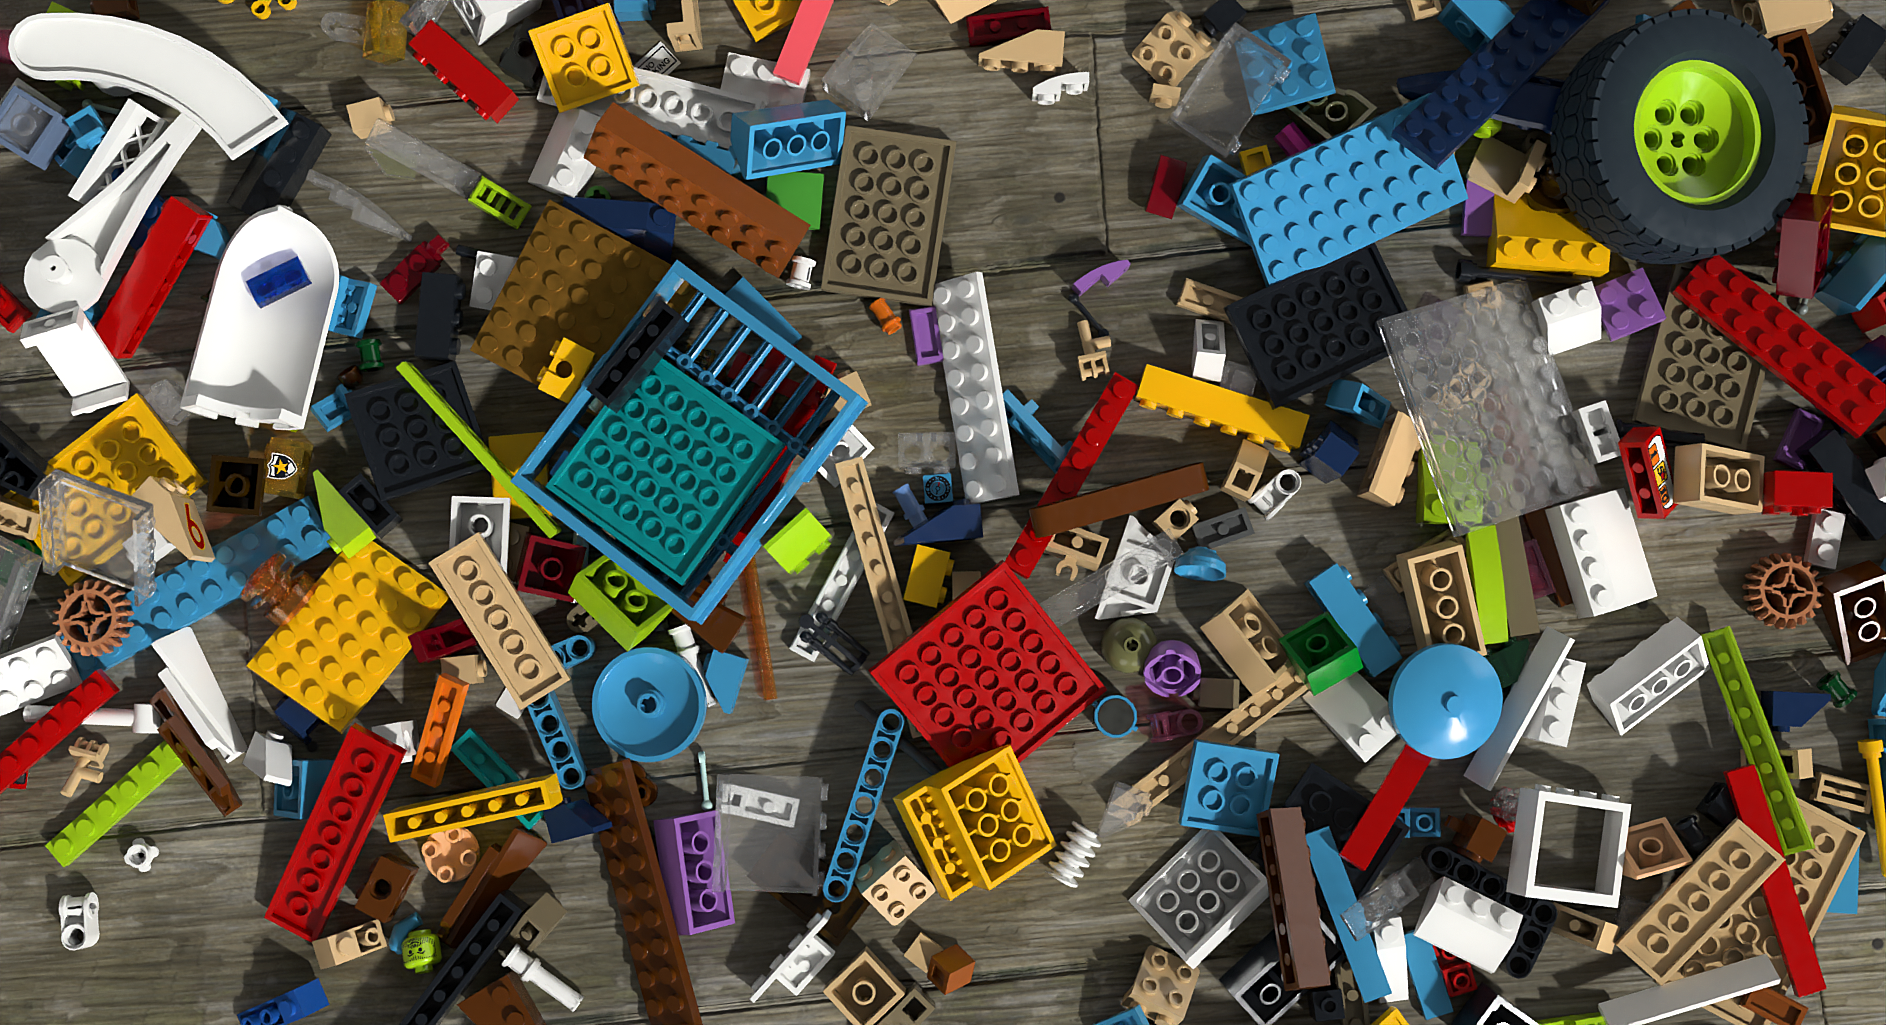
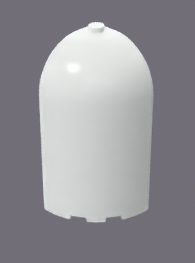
M276 205L253 214L238 228L227 244L215 274L180 408L212 419H217L218 414L235 418V424L258 428L259 423L273 424L275 430L304 429L338 293L339 268L335 253L324 234L310 221L293 213L291 208L284 205Z

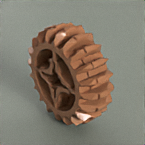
M1786 552L1781 555L1772 553L1769 555V558L1761 557L1759 559L1760 565L1752 564L1750 566L1753 573H1747L1744 576L1750 583L1742 586L1744 590H1749V595H1745L1742 599L1752 603L1748 606L1747 610H1757L1754 619H1764L1765 626L1774 625L1776 629H1784L1785 626L1788 629H1793L1797 624H1806V617L1813 618L1816 616L1812 608L1816 609L1822 606L1816 601V598L1823 597L1825 594L1817 592V587L1821 586L1823 582L1815 581L1814 578L1819 573L1817 570L1809 571L1812 563L1808 561L1802 562L1801 556L1791 557V554ZM1777 569V574L1774 575L1773 581L1769 585H1765L1769 575ZM1794 576L1798 580L1800 587L1796 584ZM1784 588L1785 591H1791L1792 593L1781 594V591L1773 589ZM1765 595H1767L1770 598L1771 606L1768 603ZM1797 597H1800L1796 607L1789 612V608L1792 607L1793 600Z
M88 579L84 581V584H73L74 590L66 589L64 591L67 599L59 598L57 600L61 605V609H54L52 611L54 614L59 615V620L52 622V624L60 626L55 635L58 637L65 636L61 644L64 646L71 645L70 651L73 653L80 652L82 656H90L91 654L93 656H102L103 652H114L113 646L121 647L123 645L120 637L128 638L131 636L126 631V627H133L135 625L133 622L128 621V616L135 614L134 611L127 610V607L132 602L128 599L122 600L126 592L123 590L116 591L117 585L114 583L107 584L105 580H97L95 582ZM99 596L108 603L111 611L105 610L103 602L99 600ZM81 605V610L79 613H77V610ZM92 615H103V617L96 618L95 621H85L87 618H92ZM111 622L110 627L106 632V626L108 623ZM77 625L82 626L85 635H88V639L80 633Z

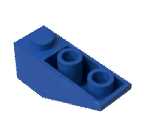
M319 978L241 1012L237 1016L241 1025H287L330 1004Z

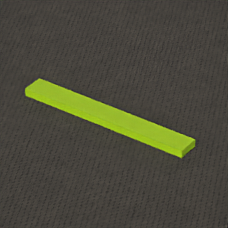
M401 362L396 367L401 375L550 539L556 538L562 532L559 525L538 502L511 482L514 477L512 473L419 370L410 362Z
M1727 626L1702 634L1705 651L1749 764H1755L1784 856L1815 848L1731 627Z

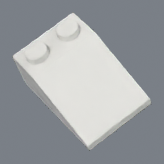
M1358 672L1353 673L1315 696L1309 690L1302 696L1303 700L1360 762L1366 763L1397 735L1390 719L1388 702Z

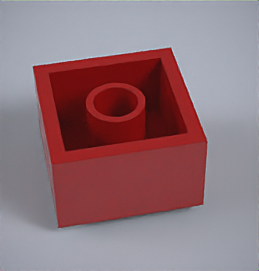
M1779 470L1764 473L1762 515L1790 513V516H1808V514H1821V509L1833 507V473Z

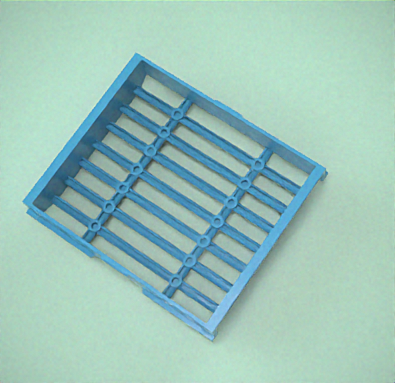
M676 260L609 351L602 355L581 383L582 387L512 478L511 482L685 618L702 625L762 546L761 538L803 482H810L867 406L868 402L699 275ZM683 281H686L698 291L680 314L688 323L707 298L720 308L685 354L672 346L665 355L676 362L677 365L675 367L684 374L688 371L699 380L698 383L704 388L708 389L709 387L724 402L733 405L744 416L787 446V450L680 591L668 581L670 576L663 571L657 573L646 564L647 560L639 554L635 556L624 547V543L617 538L613 539L602 530V527L590 521L573 506L536 481L535 478L570 432L579 439L585 433L586 429L577 422L587 411L589 404L595 399V396L586 390L656 303L661 299L667 304ZM731 315L742 324L706 371L697 365L694 360L727 316ZM750 331H752L764 341L732 384L726 387L716 377ZM774 347L785 355L786 358L754 401L749 404L738 396V393ZM797 364L809 374L772 421L762 414L760 410L793 366ZM819 381L831 391L799 434L793 437L782 427L815 383ZM841 397L847 403L812 450L805 446V443ZM798 454L804 459L738 547L732 540ZM726 551L731 555V558L698 602L695 603L690 599V596L723 552Z

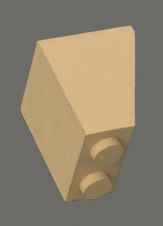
M1731 0L1735 18L1742 20V23L1746 22L1758 30V34H1763L1771 43L1777 37L1805 28L1809 36L1833 19V5L1830 0Z

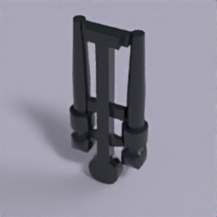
M819 611L815 616L816 620L822 623L819 626L814 624V619L810 614H802L798 620L799 625L804 629L811 628L814 633L811 635L810 632L804 630L799 636L800 639L805 643H809L810 648L820 652L852 676L856 670L858 671L870 652L839 627L834 619H829L825 612ZM824 627L830 632H834L831 637L823 631ZM818 635L827 641L824 645L816 638ZM840 636L862 654L857 658L835 640ZM831 645L854 662L851 668L828 650Z

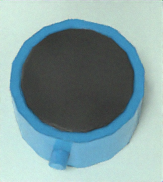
M1108 695L1101 698L1099 702L1094 701L1092 703V706L1095 707L1093 710V721L1097 729L1104 735L1112 738H1121L1128 735L1132 730L1137 731L1138 727L1135 725L1137 723V711L1133 703L1127 698L1120 695Z

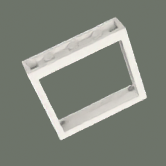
M1535 784V789L1520 787L1506 892L1524 897L1618 908L1631 804L1619 802V796L1602 794L1601 799H1597V793L1579 790V795L1577 796L1574 795L1573 789L1556 787V792H1551V786ZM1545 801L1605 809L1595 891L1534 883Z

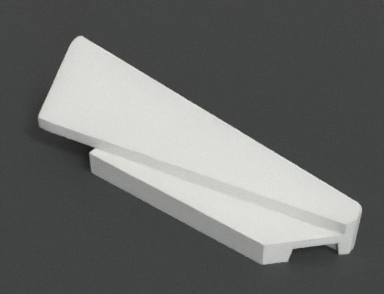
M184 627L153 642L151 645L168 666L158 673V676L205 745L212 750L218 748L227 763H230L247 751L248 747L192 628Z

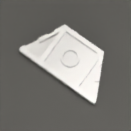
M1130 515L1128 517L1094 619L1102 620L1158 611L1175 558L1158 543V540L1134 516Z

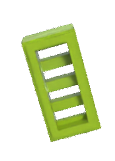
M484 176L481 177L468 199L470 204L518 230L532 207ZM487 188L490 189L491 192L486 201L482 202L480 198ZM496 194H499L501 198L495 208H492L489 205ZM507 199L511 203L505 213L502 214L499 211ZM518 205L521 209L515 219L512 220L509 216L515 206Z

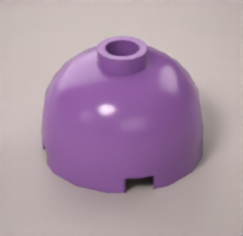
M1161 641L1150 650L1145 660L1143 669L1145 683L1154 693L1164 697H1169V693H1178L1179 697L1192 692L1198 686L1201 679V665L1197 653L1182 641Z

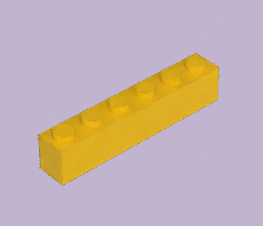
M1146 364L1144 367L1139 388L1134 400L1140 401L1139 406L1155 410L1156 407L1167 410L1166 414L1182 419L1184 415L1193 418V423L1204 427H1209L1210 424L1221 427L1220 431L1225 434L1236 436L1238 432L1247 435V440L1258 444H1263L1264 441L1275 444V449L1290 453L1291 449L1296 450L1300 448L1309 419L1308 414L1282 406L1272 410L1269 402Z
M557 773L400 806L387 812L383 817L391 843L551 809L561 803L563 797Z

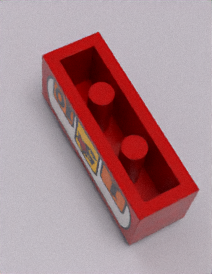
M1633 427L1618 442L1637 517L1641 519H1665L1678 504L1673 503L1674 478L1661 427Z

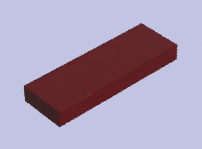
M1048 6L966 16L969 46L1008 42L1037 29L1051 30Z

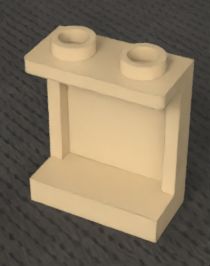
M681 0L683 22L666 23L668 37L675 52L703 49L698 0Z

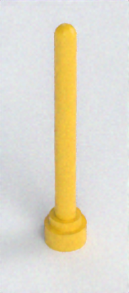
M1858 740V751L1862 753V757L1866 759L1880 867L1882 875L1886 877V810L1879 758L1882 757L1881 752L1884 751L1883 740Z

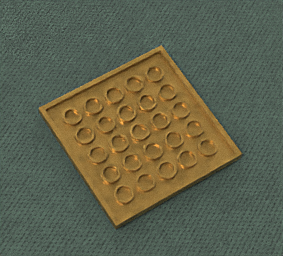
M549 199L470 351L539 386L540 382L536 381L543 366L549 368L554 358L549 354L557 340L562 342L565 337L596 353L585 376L586 378L602 355L609 351L672 265ZM683 281L667 305L681 314L695 296L697 290L686 281ZM563 361L559 363L557 373L560 377L567 378L572 374L573 369L569 362ZM590 408L587 409V412H589V413H591V414H593V415H595V416L598 415V414H596L594 411H592Z

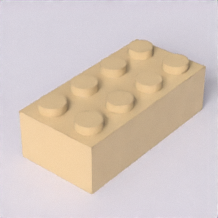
M1448 540L1396 555L1417 649L1419 650L1432 644L1453 643L1468 647L1482 656L1487 655L1462 544Z

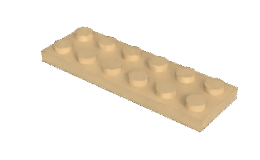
M481 532L476 533L429 562V565L520 710L572 679Z
M1736 817L1615 944L1663 986L1786 859Z

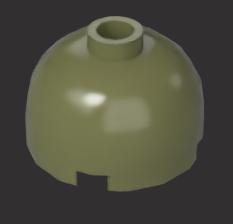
M1134 617L1121 618L1112 622L1104 631L1101 639V653L1114 670L1125 674L1138 673L1144 669V663L1149 652L1157 644V637L1153 629L1145 621Z

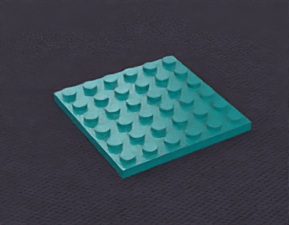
M662 358L618 413L604 405L545 487L676 582L685 586L786 445Z

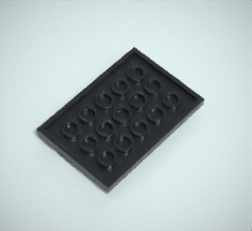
M1375 242L1324 266L1302 271L1223 308L1272 410L1422 341Z

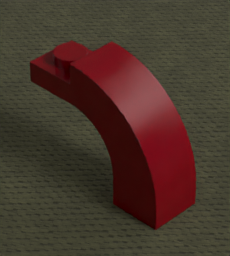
M463 617L442 626L415 632L408 636L412 651L419 663L425 661L428 663L479 644Z

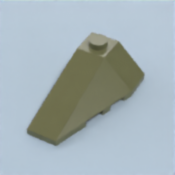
M1335 87V94L1282 108V110L1318 144L1373 119L1377 112V107L1357 91L1351 89L1346 91Z

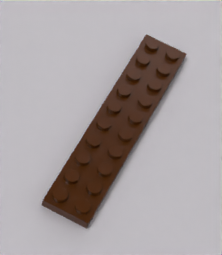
M630 758L585 771L586 779L584 783L590 805L608 818L613 826L599 831L598 834L650 1025H703Z

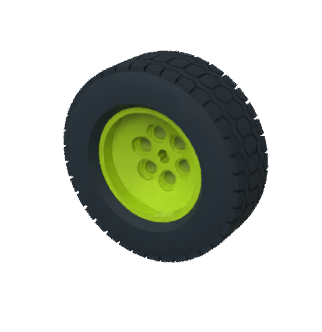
M1683 9L1666 12L1609 36L1585 54L1572 69L1560 91L1561 94L1557 98L1554 109L1556 114L1552 118L1551 132L1556 134L1551 136V153L1557 154L1552 157L1555 174L1560 173L1561 175L1556 177L1561 194L1567 192V195L1563 198L1570 211H1577L1574 217L1583 228H1588L1586 231L1598 242H1602L1603 246L1614 253L1618 252L1621 256L1639 262L1679 264L1725 254L1748 245L1769 231L1779 221V217L1784 215L1800 187L1798 183H1801L1806 166L1802 164L1807 162L1809 145H1804V143L1809 142L1808 124H1803V122L1808 121L1805 103L1799 104V101L1804 100L1799 85L1792 84L1796 80L1789 65L1782 66L1786 60L1777 48L1771 49L1773 44L1763 34H1758V30L1746 22L1742 23L1740 19L1713 10Z

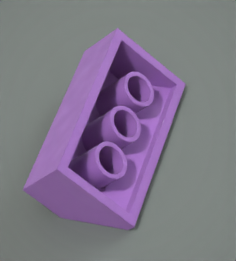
M711 810L653 820L659 866L678 935H693L735 924L720 811Z

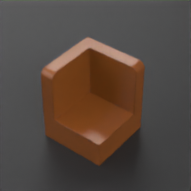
M955 944L931 956L927 978L946 995L971 982L976 961L959 945Z

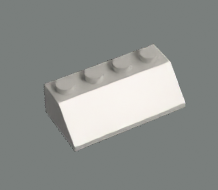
M1676 617L1669 623L1662 625L1648 639L1641 641L1636 648L1624 657L1618 658L1604 672L1594 676L1587 684L1593 702L1620 736L1710 669L1702 636L1680 618Z

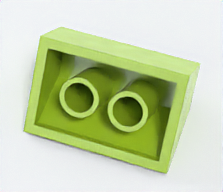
M606 555L601 556L576 574L568 591V594L627 652L644 640L673 609Z

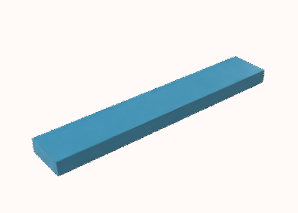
M1329 826L1305 833L1307 845L1310 848L1312 867L1364 1003L1392 994L1343 862L1338 855L1339 852Z

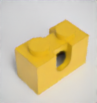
M564 337L562 342L558 340L555 342L549 354L554 358L549 368L546 366L542 367L536 381L540 382L538 389L569 404L581 386L596 353ZM563 361L569 362L573 369L572 374L567 378L560 377L557 373V366Z

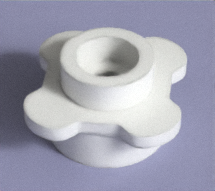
M137 838L132 842L133 846L128 849L124 860L132 867L139 868V871L147 872L151 868L153 858L159 855V849L156 846L146 844L144 839ZM141 852L144 854L143 858L139 856Z

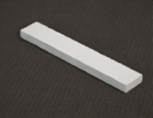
M876 503L882 528L885 532L895 513ZM853 531L808 612L813 617L814 624L817 626L822 624L815 618L819 611L825 612L829 619L832 618L837 621L864 571ZM800 627L789 649L815 662L820 652L814 651L809 647V643L803 642L799 637L804 630L810 632L811 635H813L814 631L811 628L804 629ZM824 627L823 631L829 635L830 631ZM820 635L816 637L822 642V645H824L826 640L822 638Z
M1548 626L1545 628L1502 705L1500 719L1495 730L1488 740L1478 748L1463 776L1491 791L1573 645L1574 639Z
M1763 954L1672 981L1663 986L1659 985L1598 1004V1009L1606 1025H1642L1779 984L1781 979L1767 954Z

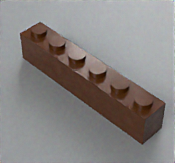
M1301 807L1265 810L1256 815L1285 991L1331 985V971L1326 960L1325 937L1321 930L1320 907L1316 900L1315 878L1310 865L1311 853L1306 841V823L1302 816Z

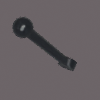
M1070 293L1068 295L1069 302L1074 303L1098 331V337L1109 336V331L1102 329L1079 301L1078 294Z

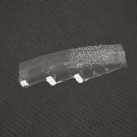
M309 169L306 180L316 187L330 191L328 199L337 206L352 210L351 219L356 223L409 242L412 241L413 237L393 217L365 196L333 178Z
M1421 856L1415 857L1363 895L1345 910L1340 917L1354 940L1359 941L1401 912L1402 907L1420 896L1418 893L1436 882Z

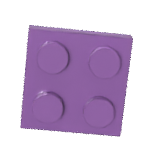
M1643 267L1594 287L1601 305V323L1610 342L1662 322L1667 318Z

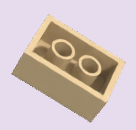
M1705 443L1676 446L1673 503L1733 515L1762 512L1765 456Z

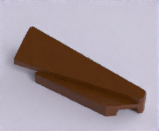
M649 561L646 562L657 573L661 571ZM671 577L668 579L680 591L684 587ZM703 579L690 596V599L697 603L710 586V583ZM727 594L723 596L702 625L696 621L688 620L674 608L671 610L674 615L720 653H724L739 634L746 620L745 616L723 606L728 597Z
M167 687L159 690L149 700L150 704L164 720V723L157 731L222 815L226 817L242 806V801L214 751L205 745Z
M520 825L513 829L503 847L497 843L490 845L440 923L441 928L436 934L440 941L450 948H457L498 894L511 887L547 846V842Z

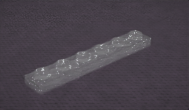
M1168 528L1039 605L1054 624L1060 627L1184 555V552Z

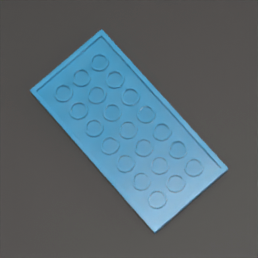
M1431 93L1229 184L1266 287L1302 271L1324 266L1469 199L1454 153L1437 170H1434L1391 137L1393 129Z

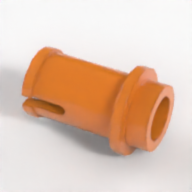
M879 298L869 306V309L882 325L881 330L891 335L902 327L900 323L901 318L895 316L885 299Z

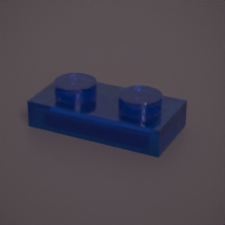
M298 256L246 281L256 304L260 308L312 284Z

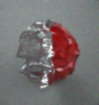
M1504 786L1490 800V811L1497 825L1511 833L1515 830L1520 788L1512 789Z

